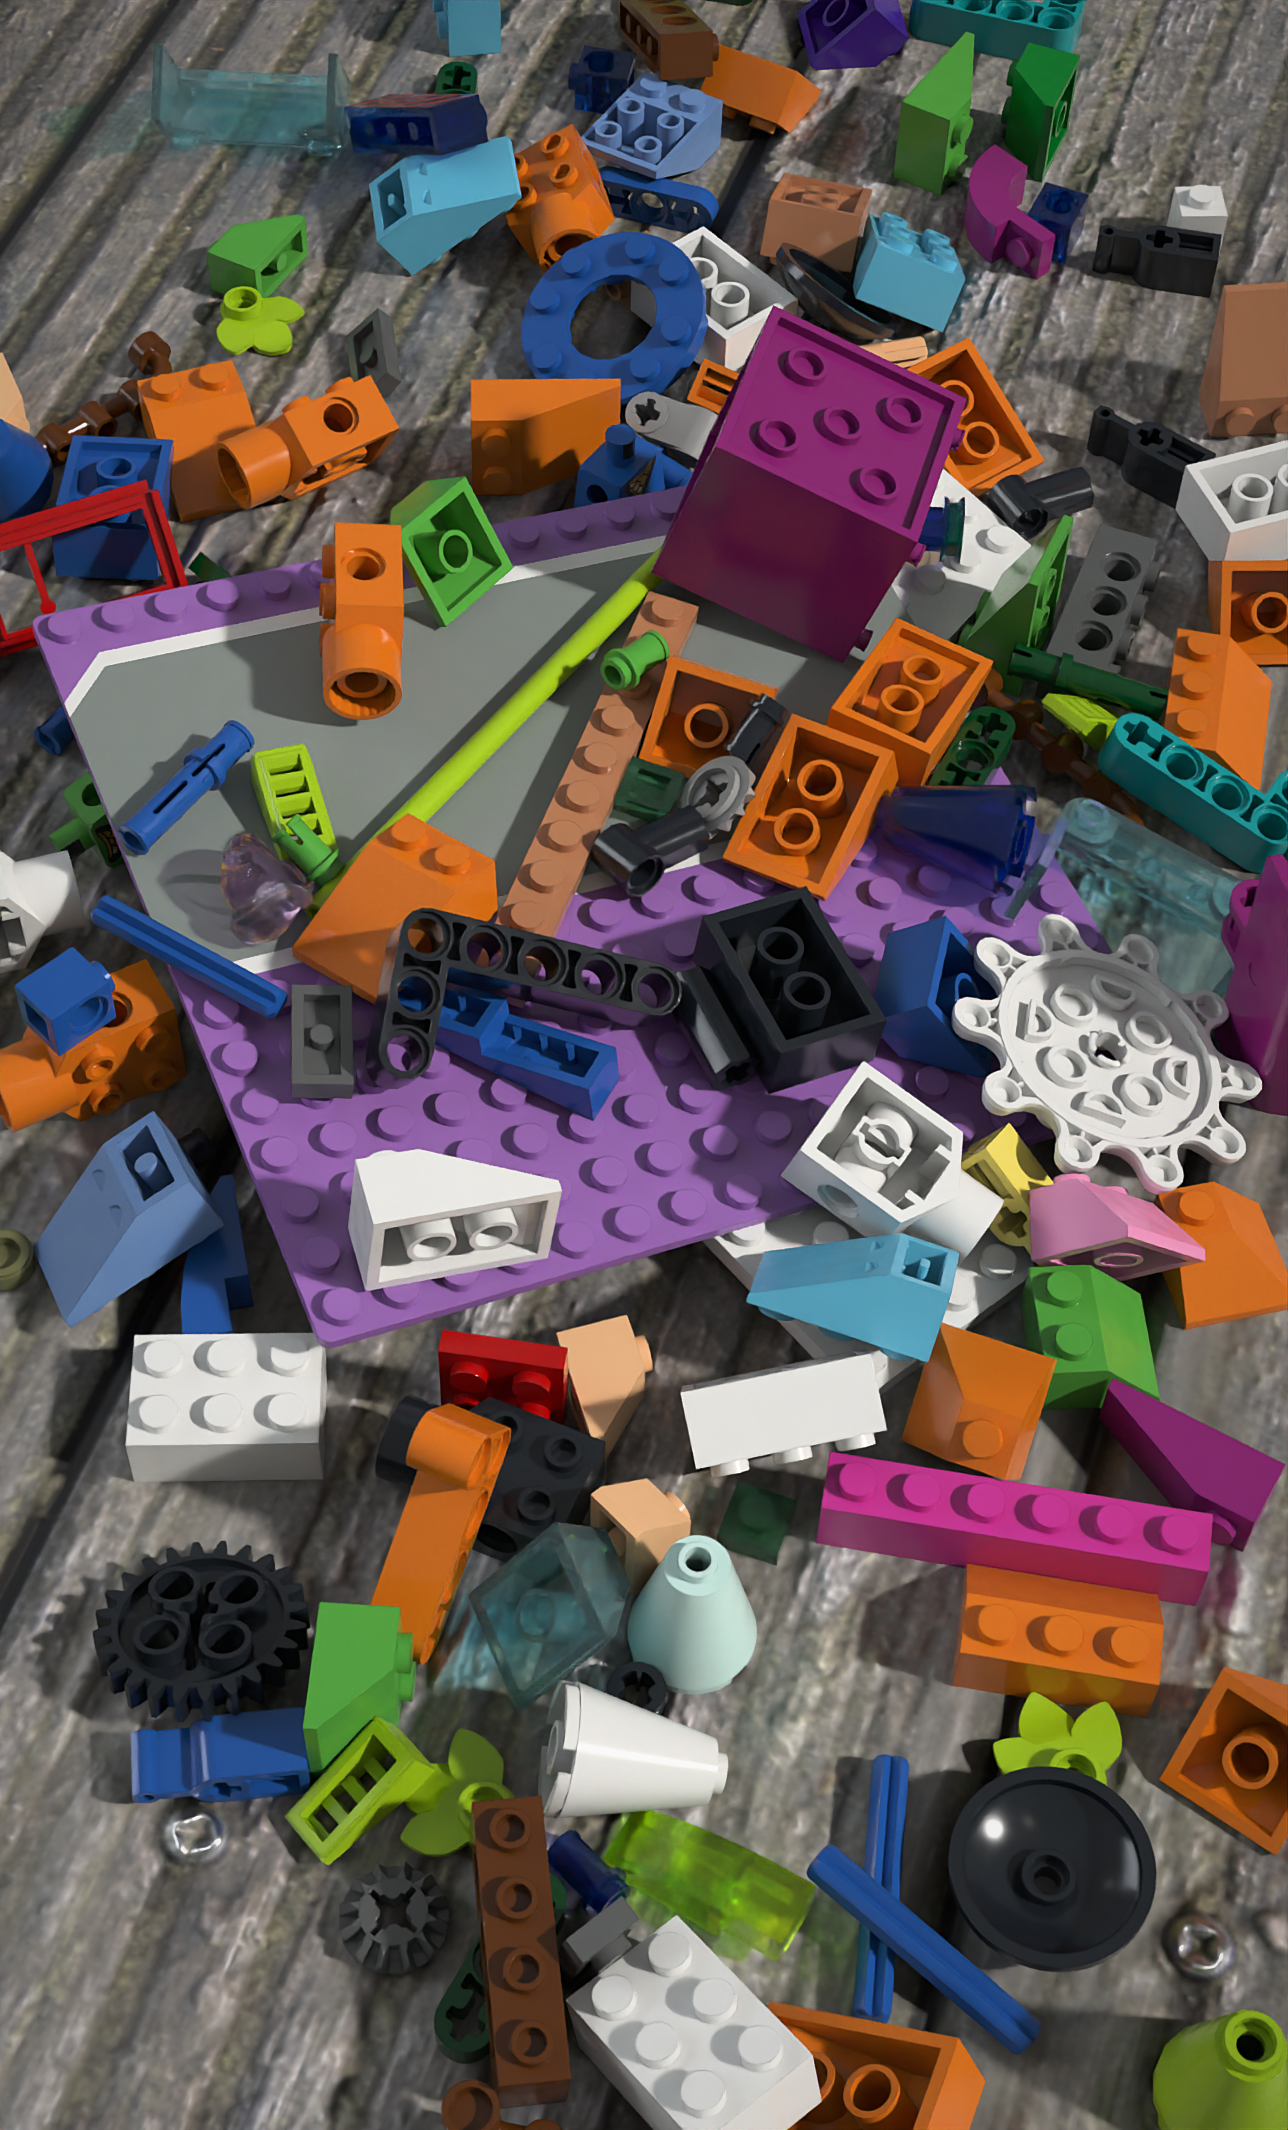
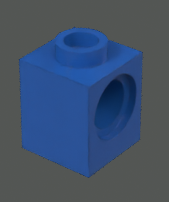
M73 946L14 985L23 1022L58 1056H61L116 1018L112 997L115 984L112 977L98 961L89 963Z

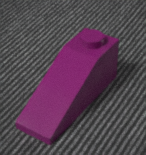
M1113 1378L1108 1386L1099 1419L1173 1508L1213 1514L1211 1542L1219 1545H1230L1243 1552L1274 1494L1285 1464Z

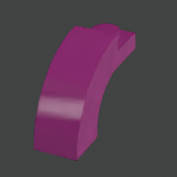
M995 144L977 159L971 170L964 215L965 231L971 245L987 262L992 264L1005 257L1037 280L1050 272L1055 234L1017 208V206L1022 204L1028 166Z

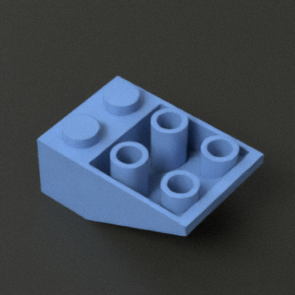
M644 72L581 138L593 156L654 179L699 170L720 147L723 100L669 80L660 81L656 74Z
M152 1111L100 1147L33 1246V1249L66 1324L72 1328L91 1314L101 1310L106 1304L143 1279L153 1275L158 1269L194 1245L201 1243L225 1224L190 1155L157 1114Z

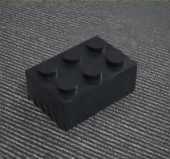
M807 886L702 916L692 960L696 966L700 965L710 970L761 1060L756 1067V1071L768 1094L859 1066L863 1061L866 1063L873 1061L887 1019Z

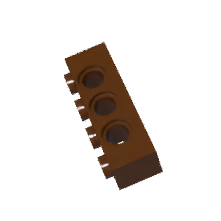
M618 0V35L645 65L657 75L660 81L713 77V62L718 61L719 58L718 37L682 0Z
M530 1796L472 1802L469 1833L493 2090L498 2096L500 2109L567 2102L572 2078L542 1797Z

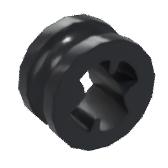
M629 1662L619 1666L611 1674L607 1683V1694L624 1700L625 1687L636 1685L637 1692L640 1691L641 1686L647 1687L649 1689L647 1705L641 1708L662 1716L665 1708L666 1686L661 1673L657 1669L643 1662ZM633 1700L631 1704L636 1705V1700Z

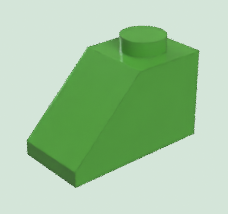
M295 214L232 225L218 241L212 243L207 251L206 264L209 267L211 289L225 295L235 287L247 286L259 291L262 298H268L308 255L305 217Z

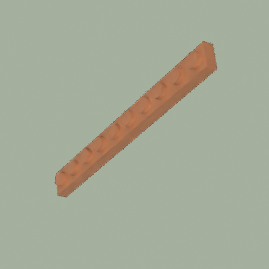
M649 591L623 648L639 639L645 632L654 630L660 633L666 640L670 656L676 655L681 657L696 624L699 606ZM669 658L664 663L658 664L642 675L638 685L630 690H615L608 686L607 683L605 684L494 924L552 938L556 937L591 859L592 846L605 828L646 736ZM484 948L475 964L480 967H488L489 957ZM526 956L524 959L526 971L532 978L537 980L543 964L532 956ZM507 997L508 1004L524 1009L527 1001Z

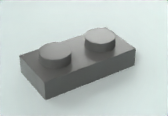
M377 308L346 336V344L353 381L355 382L371 375L383 398H386L401 383L392 317Z
M292 984L291 1097L352 1099L354 1086L352 986Z
M623 1896L569 1936L558 1951L561 1983L565 1989L581 1976L587 1983L620 1959L632 1947L626 1937L639 1921V1918Z

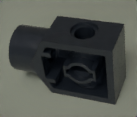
M411 1394L402 1399L389 1420L378 1449L375 1464L377 1477L411 1490L418 1470L407 1466V1450L421 1418L427 1411L437 1408L439 1405ZM489 1396L469 1411L511 1428V1437L472 1550L554 1582L590 1509L591 1494L601 1486L605 1478V1441Z

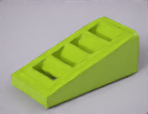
M1048 693L1041 701L1044 704L1043 707L1098 753L1116 721L1121 717L1120 714L1108 705L1082 696Z
M296 744L254 753L251 756L250 782L271 838L281 828L289 835L294 834L286 825L291 818L283 819V816L308 812L309 814L302 815L301 819L312 831L315 830L317 836L332 851L338 848L306 745ZM300 791L299 794L276 797V795ZM300 839L294 840L298 845L301 844ZM273 843L282 867L297 865L276 843Z
M375 1716L286 1813L284 1818L322 1863L330 1865L419 1789L434 1773L435 1768L399 1728ZM388 1753L396 1760L390 1769L381 1762V1759ZM366 1772L377 1782L370 1791L359 1779ZM345 1790L357 1803L351 1812L337 1798ZM323 1808L339 1824L331 1834L315 1816Z

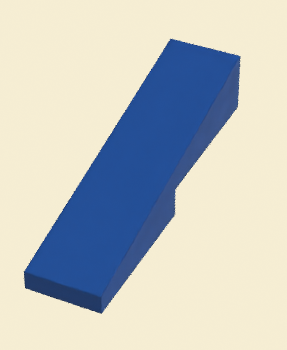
M446 982L436 1045L594 1121L620 1079L616 1047L509 1014L507 997ZM406 986L398 992L400 1004L405 1009L412 1012H420L421 999L414 989Z

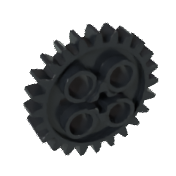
M220 1541L213 1553L204 1554L199 1542H193L190 1556L181 1557L172 1547L167 1548L166 1563L159 1565L149 1558L143 1559L144 1575L140 1577L124 1572L121 1575L124 1591L107 1590L105 1593L107 1608L96 1610L95 1615L98 1629L93 1631V1639L101 1676H108L110 1689L113 1694L126 1692L128 1707L133 1709L148 1700L150 1714L153 1718H157L170 1706L175 1707L177 1722L183 1723L191 1709L200 1708L202 1716L208 1722L213 1719L215 1707L223 1704L234 1716L240 1714V1698L247 1696L251 1700L262 1704L265 1702L263 1691L265 1683L273 1687L283 1688L286 1685L284 1669L299 1670L301 1666L299 1651L309 1648L307 1629L310 1628L308 1603L304 1599L302 1584H293L292 1571L289 1567L275 1570L274 1555L270 1553L254 1562L250 1545H245L235 1556L228 1555L226 1541ZM210 1592L208 1597L210 1613L206 1614L205 1602L207 1599V1595ZM199 1644L200 1656L196 1668L192 1670L196 1664L194 1645Z

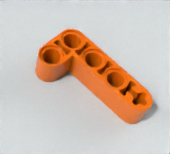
M450 1403L427 1411L413 1433L407 1450L406 1464L418 1471L370 1605L400 1607L403 1632L414 1634L413 1661L420 1665H424L428 1661L444 1629L511 1437V1428Z

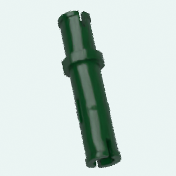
M1016 642L1006 675H1014L1051 687L1050 692L1054 694H1062L1063 691L1159 721L1165 707L1166 700L1164 698L1168 696V688H1160L1117 673L1073 661L1074 655L1065 652L1060 657Z

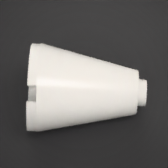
M564 1680L559 1682L554 1692L546 1724L553 1725L548 1746H542L539 1763L538 1796L542 1797L544 1816L568 1818L706 1806L709 1803L712 1793L721 1794L723 1792L727 1778L728 1757L726 1753L718 1752L716 1738L580 1682Z

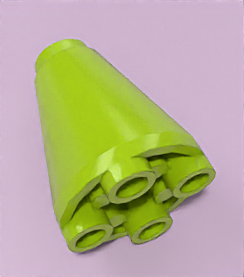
M1243 2009L1185 2027L1165 2045L1153 2072V2103L1158 2113L1160 2130H1288V2044L1278 2024L1262 2012Z

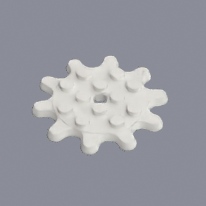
M1057 914L1046 915L1039 922L1037 942L1041 954L1038 956L1023 955L997 938L990 937L979 941L974 949V967L994 988L998 998L993 1000H981L972 997L959 999L952 1011V1028L961 1038L987 1047L999 1059L1001 1070L987 1076L982 1086L981 1097L985 1108L999 1116L1022 1111L1035 1114L1037 1119L1044 1126L1052 1129L1055 1134L1054 1161L1065 1174L1085 1173L1096 1165L1100 1152L1114 1154L1130 1164L1140 1183L1148 1192L1162 1195L1175 1190L1183 1182L1184 1173L1178 1160V1148L1190 1149L1217 1166H1227L1243 1157L1246 1151V1143L1242 1135L1222 1117L1219 1110V1101L1243 1103L1255 1098L1262 1090V1081L1259 1074L1250 1065L1229 1059L1214 1047L1210 1037L1211 1030L1221 1026L1229 1015L1225 1001L1218 994L1205 989L1186 994L1171 990L1161 981L1157 973L1160 957L1158 949L1152 941L1144 936L1129 934L1122 939L1115 953H1098L1084 943L1078 929L1069 919ZM1097 1049L1108 1050L1116 1060L1108 1059L1102 1054L1095 1057L1094 1053Z

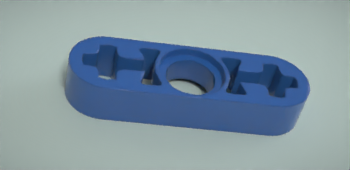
M612 166L599 168L613 215L616 217L690 234L703 226L709 230L718 213L719 205L716 197L703 187L664 178L654 179L638 172ZM651 193L656 195L661 200L663 207L654 208L644 202L641 194ZM694 207L697 208L698 214L694 213Z

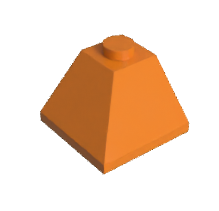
M1214 1181L1176 1188L1168 1193L1156 1195L1154 1204L1205 1249L1206 1261L1162 1271L1184 1330L1288 1310V1271L1258 1202Z
M942 1322L929 1361L924 1364L901 1440L944 1460L1003 1480H1020L1057 1359Z
M1224 1667L1159 1780L1275 1856L1288 1838V1685Z

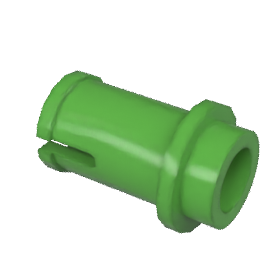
M649 630L625 648H614L607 652L601 664V675L612 689L630 690L638 685L642 675L658 664L664 663L669 658V646L660 633Z
M297 813L286 825L301 840V844L298 845L283 828L271 840L306 873L307 877L304 881L307 884L313 881L321 889L345 866L338 858L341 851L338 848L332 851Z

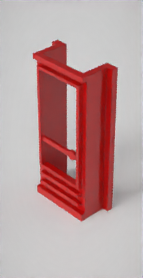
M146 480L0 523V552L23 545L41 599L39 608L43 614L54 613L56 605L54 601L49 599L31 542L141 509L164 583L105 602L189 586L158 489L149 490ZM0 613V657L38 646L33 634V624L7 632Z

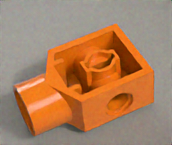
M573 124L548 134L541 141L514 154L522 198L505 215L510 229L533 263L539 262L544 274L568 250L600 237L615 220L597 163Z
M371 375L355 382L352 377L343 378L329 386L325 390L326 395L312 401L309 396L300 397L287 404L282 409L283 414L276 420H270L218 443L215 447L216 463L222 480L235 502L243 509L248 510L279 495L293 501L377 463L399 430V426Z
M335 522L333 545L322 546V578H330V583H320L319 616H322V619H329V624H320L319 654L322 657L323 699L329 709L342 717L354 720L376 719L393 711L400 703L402 697L401 655L404 590L401 525Z
M147 959L110 973L115 984L112 997L116 1018L61 1056H58L29 1026H27L22 1040L0 1049V1115L11 1133H15L62 1112L83 1122L99 1114L111 1113L122 1104L150 1092L165 1090L176 1081L187 1077L176 1008Z

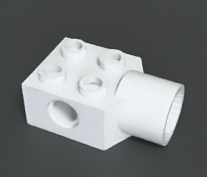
M0 850V974L26 968L42 937L86 927L82 903L68 850L17 862Z
M864 1061L845 1084L781 1174V1177L863 1236L872 1237L894 1233L910 1235L960 1252L957 1267L980 1240L1004 1203L1001 1197L961 1169L963 1132Z

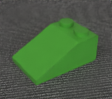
M966 31L904 98L901 104L894 177L940 196L953 181L958 182L962 178L968 164V156L964 152L966 140L973 127V118L969 114L972 99L974 34Z
M1063 515L1002 573L992 593L988 591L983 592L975 613V620H977L975 625L966 624L958 642L959 646L993 661L992 667L1001 674L1003 679L1002 692L1018 697L1027 680L1014 675H1006L1016 642L1042 651L1053 630L1074 517Z

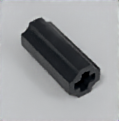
M698 965L692 969L677 972L676 975L682 985V997L679 1005L671 1013L712 1087L722 1091L735 1085L744 1084L757 1073L756 1067L761 1060L710 970Z

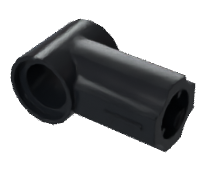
M1081 466L1030 482H1026L1021 475H1009L1002 478L991 488L987 496V504L1009 528L1017 532L1023 539L1029 540L1042 532L1049 521L1060 518L1063 515L1091 508L1095 494L1091 487L1090 476Z
M688 805L682 809L673 810L634 830L623 823L611 825L595 840L590 853L591 861L629 896L639 897L651 891L659 883L666 869L708 849L710 834L705 828L702 815L691 805Z

